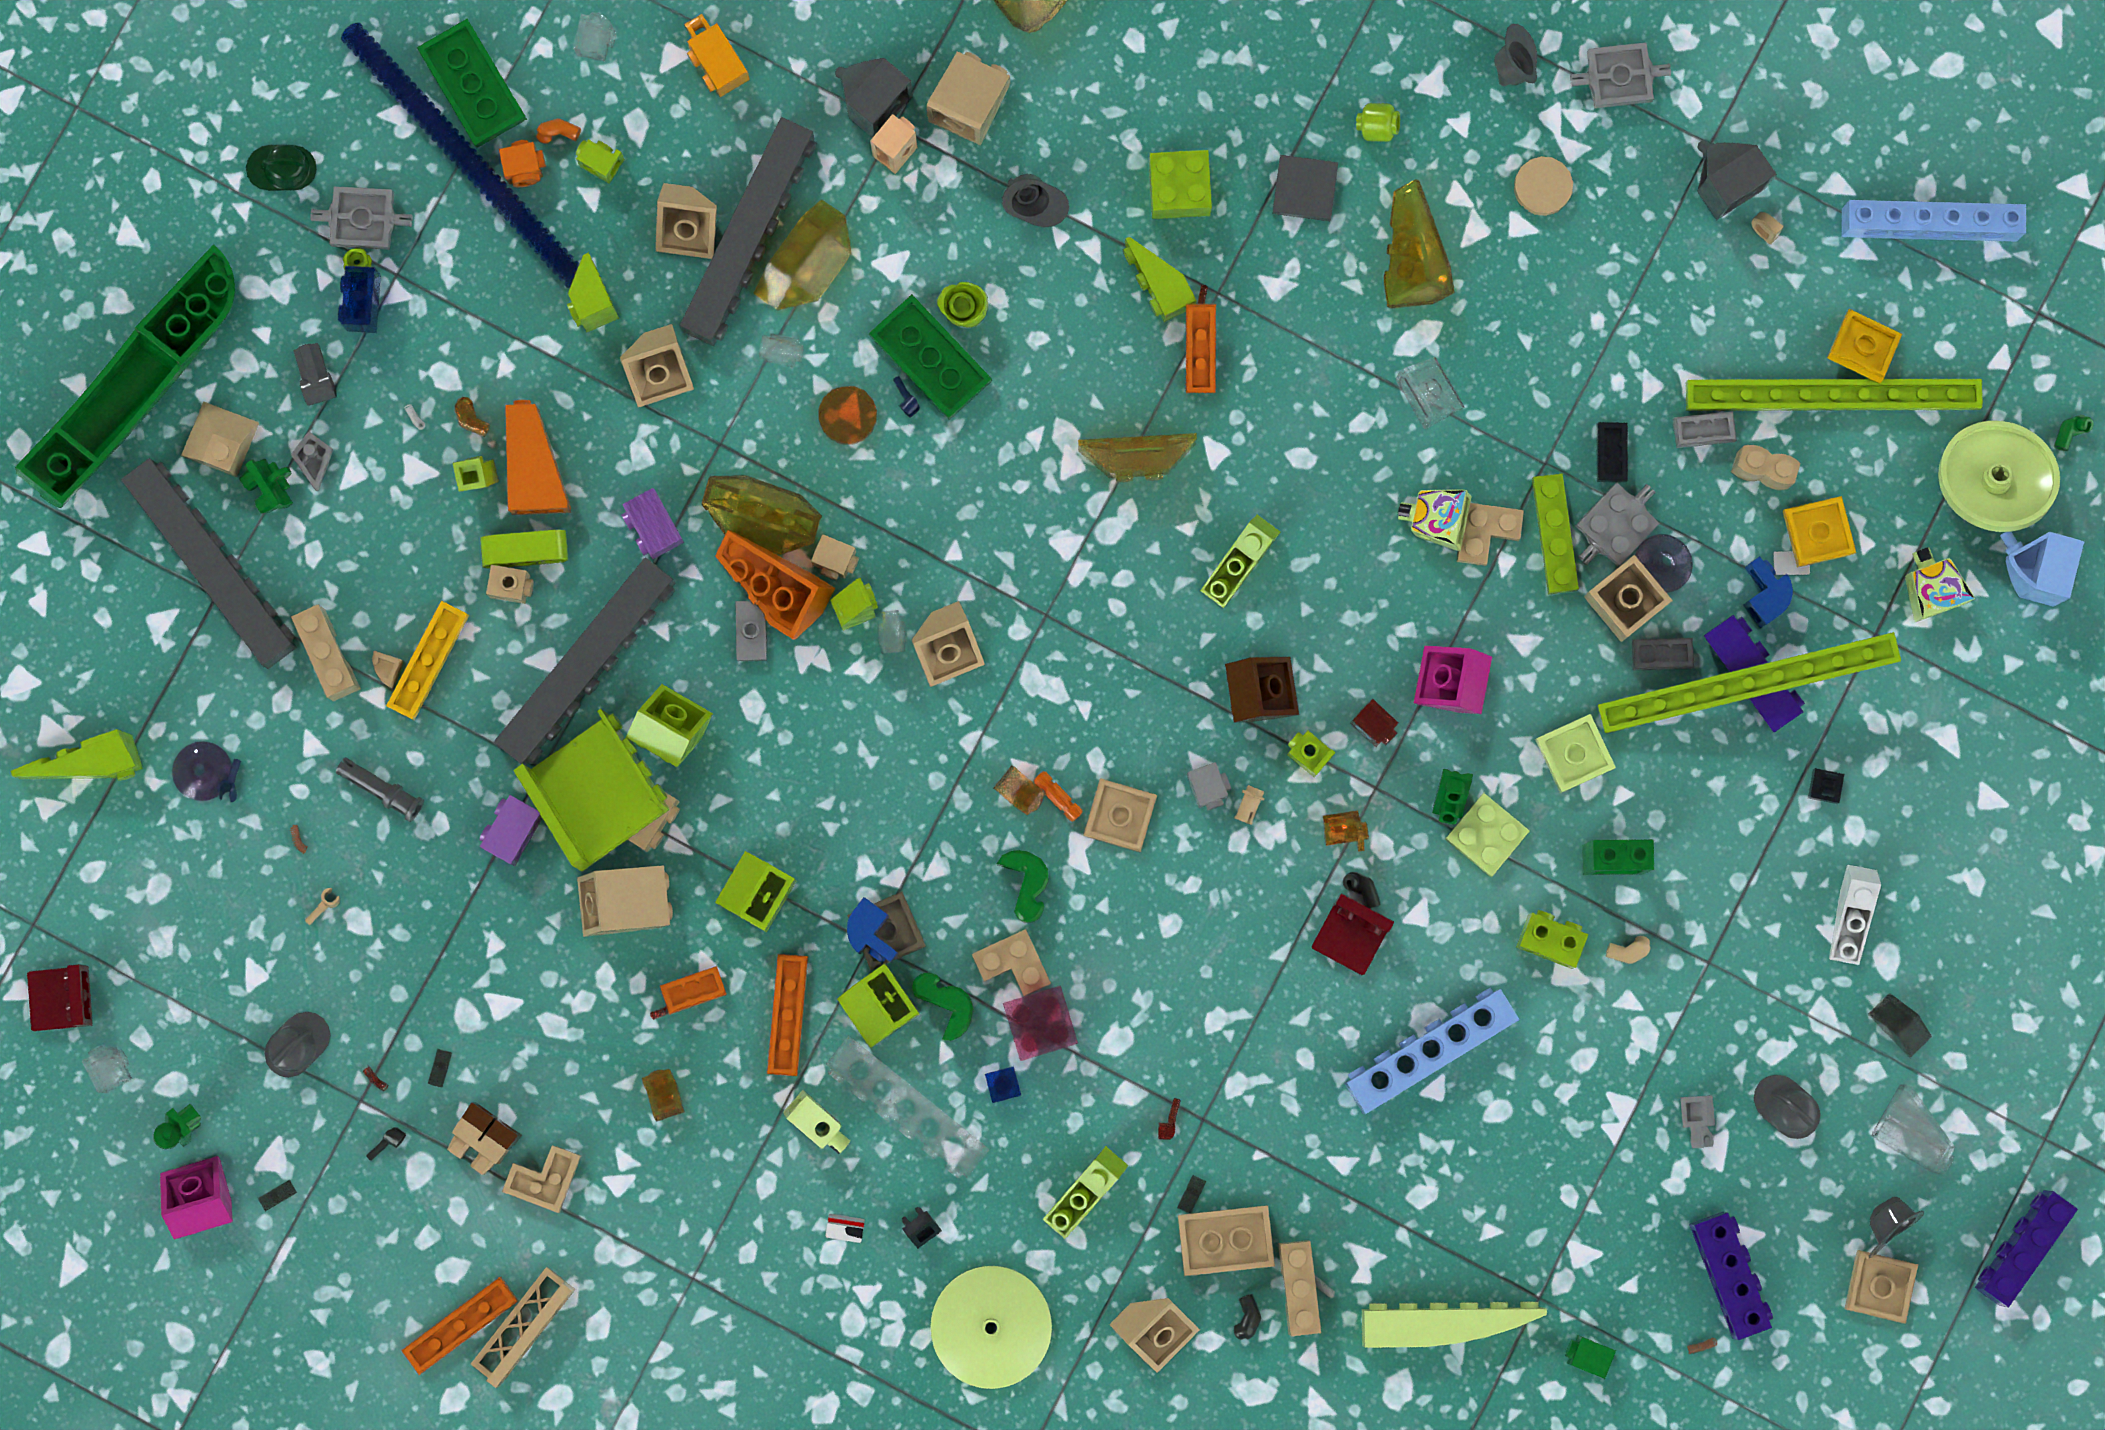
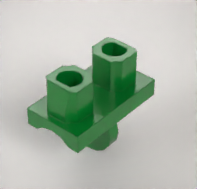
M252 459L245 464L248 470L245 471L239 480L248 491H253L257 487L262 491L263 494L255 500V505L260 513H270L276 509L288 508L293 504L286 492L290 488L286 479L292 474L289 467L279 469L275 462L268 464L266 459L256 462Z
M1443 769L1432 810L1433 814L1439 815L1440 822L1454 825L1457 823L1458 818L1462 819L1473 774H1460L1457 771L1451 772L1448 769Z
M191 1104L178 1113L172 1108L165 1113V1123L158 1125L154 1131L153 1138L155 1144L159 1148L167 1150L174 1148L180 1140V1144L183 1147L191 1142L192 1132L201 1126L199 1122L201 1116Z

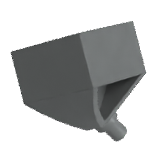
M885 58L860 62L848 68L838 67L835 71L836 77L840 78L843 83L849 119L872 138L892 114L897 116L913 97L911 80Z
M1706 140L1698 143L1697 148L1703 153L1705 159L1697 192L1716 220L1765 190L1777 175L1757 145L1726 142L1710 144Z

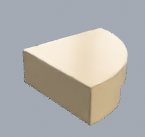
M374 651L372 662L378 678L385 685L394 689L404 661Z

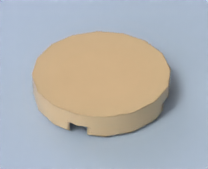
M1540 156L1530 159L1521 166L1514 181V193L1517 201L1534 215L1547 216L1557 213L1567 204L1573 190V180L1570 171L1562 162L1552 157Z

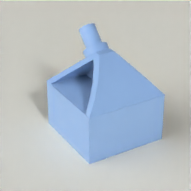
M2012 531L2004 532L2000 535L2007 547L2005 551L2008 555L2006 557V565L2009 577L2020 598L2052 607L2070 599L2084 541L2048 532L2023 546L2021 541L2018 542Z

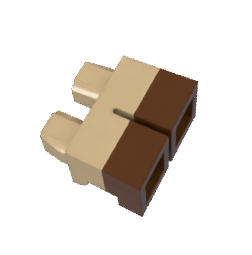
M471 1102L452 1131V1134L455 1136L452 1138L447 1150L462 1159L468 1149L472 1147L479 1154L470 1166L480 1174L485 1175L494 1164L502 1162L505 1155L522 1135L502 1120H497L498 1117L477 1102Z

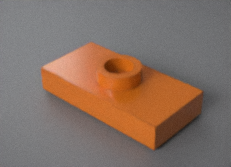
M717 966L660 985L669 1015L726 996Z

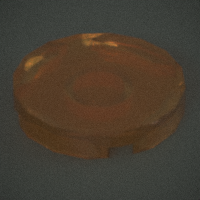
M855 386L838 387L832 389L823 398L819 406V422L823 432L832 441L843 445H853L864 441L873 432L877 423V410L873 399L866 391Z

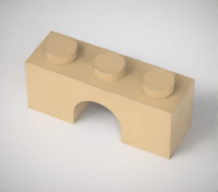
M318 604L291 616L326 697L336 701L360 690L361 688L353 670L335 639L337 635L326 610Z
M1311 1241L1278 1243L1281 1274L1283 1275L1286 1296L1285 1308L1288 1334L1290 1336L1321 1333Z

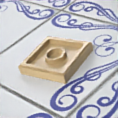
M1100 778L1083 836L1140 853L1157 795Z
M1857 1250L1844 1309L1906 1324L1918 1264L1877 1254L1869 1258V1252Z

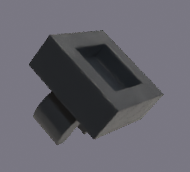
M1817 768L1813 769L1808 799L1839 804L1845 774Z
M916 1207L915 1210L918 1213V1217L910 1222L904 1216L902 1222L905 1227L902 1229L911 1242L919 1249L942 1232V1230L927 1211L924 1212L920 1207Z

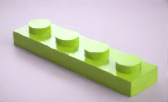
M1563 473L1533 477L1532 484L1548 594L1578 591L1579 586Z

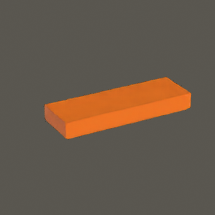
M1215 303L1186 304V393H1216Z

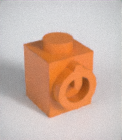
M519 140L513 142L510 147L499 149L504 177L508 184H512L513 187L522 188L541 181L540 178L543 177L541 168L546 167L543 151L537 150L534 142Z

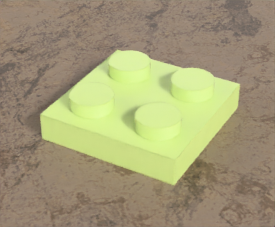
M1591 714L1535 739L1560 793L1616 768Z
M1483 793L1445 840L1487 875L1492 877L1530 830Z

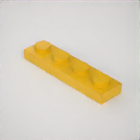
M443 601L440 602L386 707L415 720L469 617L467 613Z

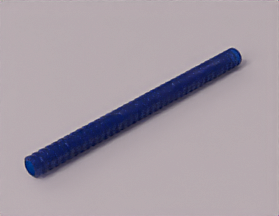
M358 22L348 26L342 33L341 41L347 43L348 49L353 50L355 56H359V61L365 63V67L368 70L371 69V74L377 76V80L383 83L385 89H389V94L395 96V100L398 103L401 102V107L407 109V113L410 116L413 115V120L419 122L420 128L425 129L427 135H432L431 140L437 142V146L440 149L444 148L443 153L450 155L449 159L452 162H456L455 166L459 169L462 168V174L468 175L467 179L470 182L474 181L473 186L480 188L479 192L482 195L486 194L485 199L489 202L492 201L491 205L493 208H498L500 215L504 214V220L510 221V226L516 228V233L522 234V239L525 242L528 241V246L535 248L534 253L540 254V259L547 261L546 266L553 268L552 272L555 275L559 274L558 279L565 281V287L570 288L580 263L573 261L574 256L567 254L568 250L565 247H561L562 243L560 241H555L556 236L549 234L550 230L547 227L543 228L544 223L537 221L538 217L535 214L531 215L532 210L528 207L525 208L526 204L524 201H519L520 197L517 194L513 195V189L507 188V183L501 181L500 175H495V170L489 168V163L483 161L482 155H477V150L471 148V143L465 141V137L462 134L458 135L459 130L453 128V124L450 121L447 122L445 115H440V109L435 108V104L432 101L428 102L429 97L423 95V91L417 88L415 82H410L411 78L405 75L403 69H398V63L393 62V58L387 55L385 49H381V45L375 42L373 36H369V32L363 29V25Z

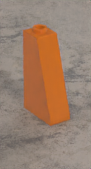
M515 400L513 405H505L508 511L512 515L571 513V505L536 404H531L530 400Z

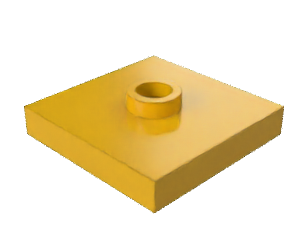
M1849 309L1844 316L1827 358L1873 381L1881 383L1887 373L1902 334Z
M1842 496L1783 510L1797 568L1856 554Z

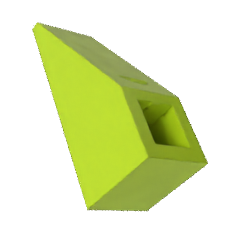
M1131 237L1125 238L1126 248L1122 249L1123 254L1129 265L1134 264L1139 274L1136 275V279L1143 291L1148 290L1152 298L1149 304L1156 317L1161 315L1163 321L1166 322L1186 312V304H1196L1197 300L1181 272Z
M1257 514L1242 531L1200 591L1224 608L1281 532Z
M861 577L853 581L831 599L843 631L876 618L874 610L878 608L876 598L870 584L863 585Z
M1105 1146L1042 1220L1066 1239L1115 1184L1128 1165Z

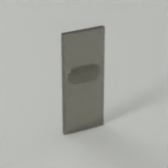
M437 1049L428 1084L443 1087L452 1055L451 1052Z
M1192 1175L1177 1208L1191 1214L1206 1181Z
M288 1180L259 1197L258 1200L263 1209L267 1211L293 1196L297 1191L291 1181Z

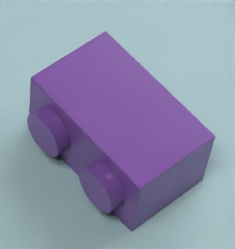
M509 795L507 800L503 798L499 802L494 812L498 816L492 826L488 824L484 828L479 840L482 841L480 845L482 849L515 866L543 818L538 810Z

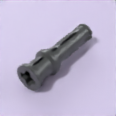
M347 757L343 759V762H340L336 769V774L382 800L385 808H393L403 814L405 820L409 822L415 819L423 806L424 799L420 797L416 799L403 791V787L399 784L391 785Z

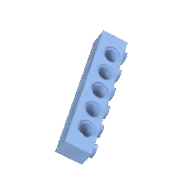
M1849 200L1842 208V237L2017 242L2026 234V204Z
M1491 987L1475 996L1478 1002L1470 1007H1467L1464 1003L1450 1012L1452 1018L1443 1023L1439 1018L1424 1027L1427 1032L1419 1038H1416L1414 1034L1399 1043L1401 1049L1391 1054L1387 1050L1375 1057L1373 1060L1376 1064L1365 1070L1364 1066H1361L1349 1073L1350 1080L1345 1085L1362 1113H1369L1519 1021L1520 1019L1502 990L1498 989L1493 992ZM1478 1009L1486 1011L1489 1016L1488 1023L1485 1026H1479L1474 1021V1013ZM1452 1025H1458L1463 1030V1037L1459 1042L1452 1041L1448 1036V1030ZM1428 1040L1435 1042L1438 1047V1052L1433 1058L1425 1056L1422 1050L1423 1044ZM1401 1056H1407L1412 1061V1069L1406 1074L1400 1072L1397 1068V1061ZM1378 1071L1384 1073L1387 1078V1083L1382 1089L1375 1088L1371 1082L1372 1075Z

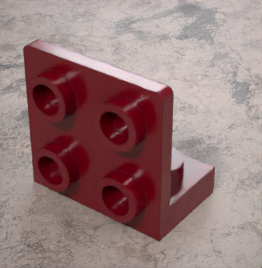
M1341 893L1338 895L1311 947L1313 950L1359 975H1365L1385 935L1390 932L1394 921Z
M80 964L68 965L67 968L29 971L27 973L32 1031L93 1026L88 966Z

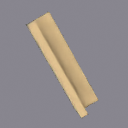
M546 1267L475 1357L471 1365L488 1378L486 1381L493 1387H499L572 1295L575 1288L550 1268ZM548 1276L560 1287L552 1297L542 1298L540 1285ZM537 1292V1299L529 1300ZM548 1301L546 1305L543 1307L542 1302ZM538 1303L539 1314L533 1321L523 1323L522 1308L526 1304ZM518 1316V1323L511 1324L515 1317ZM523 1326H528V1328L524 1332ZM519 1327L520 1338L514 1346L504 1347V1331L507 1328ZM499 1339V1347L492 1348ZM504 1350H510L505 1356ZM500 1351L501 1362L493 1372L480 1363L488 1352Z

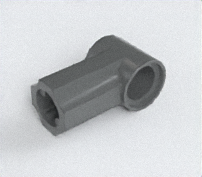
M318 343L305 344L293 350L302 378L300 386L306 404L310 406L337 398L335 385L330 373H327L320 345Z

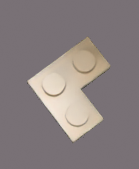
M1470 503L1461 551H1458L1457 562L1486 566L1491 537L1519 541L1524 510Z
M1026 929L972 954L984 982L1012 970L1023 996L1051 984Z
M552 1145L541 1173L513 1163L502 1192L560 1213L581 1155Z

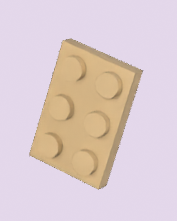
M1268 1205L1178 1215L1184 1276L1275 1266Z

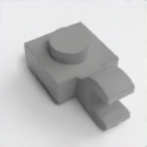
M1713 1096L1680 1097L1683 1128L1691 1127L1692 1148L1713 1147V1135L1708 1129V1126H1715Z

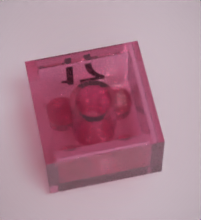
M1061 985L1003 1003L1020 1062L1078 1044Z

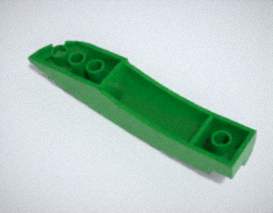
M214 244L140 321L133 333L78 400L15 466L16 474L40 493V497L50 504L62 508L154 408L228 316L235 296L234 275L228 260Z

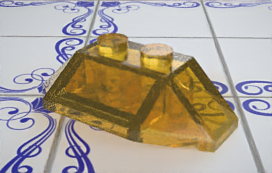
M822 199L800 218L768 262L756 286L754 295L777 311L817 302L852 255L846 216Z
M1197 433L1078 440V451L1108 478H1116V482H1130L1134 480L1133 477L1145 476V480L1148 481L1161 480L1163 475H1168L1195 446Z
M747 475L710 476L702 500V506L705 510H708L724 534H726L727 530H731L779 555L813 544L822 515L802 495Z

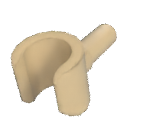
M327 888L322 892V902L305 919L306 923L311 925L327 908L338 906L340 896L333 902L325 900L326 896L332 892V888Z

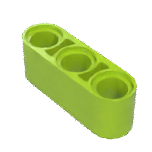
M544 530L480 537L482 568L491 569V565L508 568L568 561L565 530Z

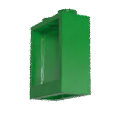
M1654 839L1592 840L1582 845L1583 875H1643L1654 870Z

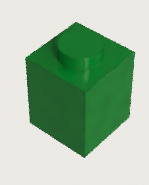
M1577 1335L1576 1341L1571 1339L1565 1356L1569 1357L1567 1364L1605 1379L1616 1350Z

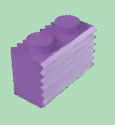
M654 488L622 504L626 512L621 514L629 530L635 527L640 538L635 541L643 555L649 553L652 559H655L684 543Z

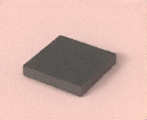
M1280 155L1272 214L1330 222L1338 162Z

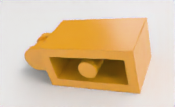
M700 14L684 24L691 36V39L687 41L690 49L687 55L695 68L700 66L704 71L705 75L702 76V79L710 92L716 90L719 97H722L750 80L748 71L717 23L710 27L704 16ZM704 27L705 31L696 35L695 31Z

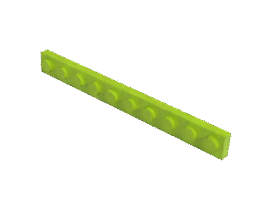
M1871 379L1687 380L1685 382L1686 411L1980 410L1983 408L1982 379H1883L1881 383Z
M1892 632L1598 704L1604 732L1609 733L1901 662L1895 633Z

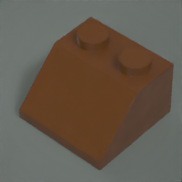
M1250 657L1225 664L1234 723L1256 722L1299 715L1291 657Z

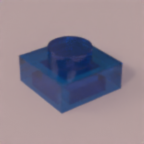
M1014 1066L985 1074L992 1103L1021 1096Z

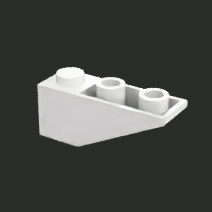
M1847 865L1839 895L1829 956L1830 960L1856 965L1860 964L1881 888L1877 870Z

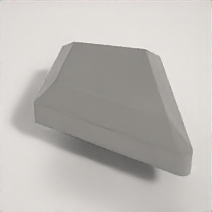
M308 432L291 453V456L313 488L318 491L333 449L311 432Z

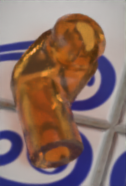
M469 397L459 398L455 404V413L460 427L485 437L489 431L490 424L476 418L473 401Z

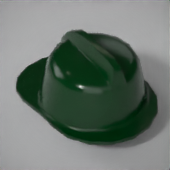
M287 144L261 146L253 151L246 164L247 177L250 182L259 189L268 191L301 190L313 181L317 170L316 161L308 150L301 146Z

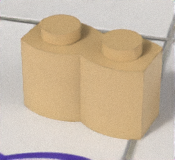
M1745 445L1736 453L1731 472L1738 478L1746 481H1760L1771 489L1786 490L1795 483L1801 463L1786 454L1772 455L1763 447Z

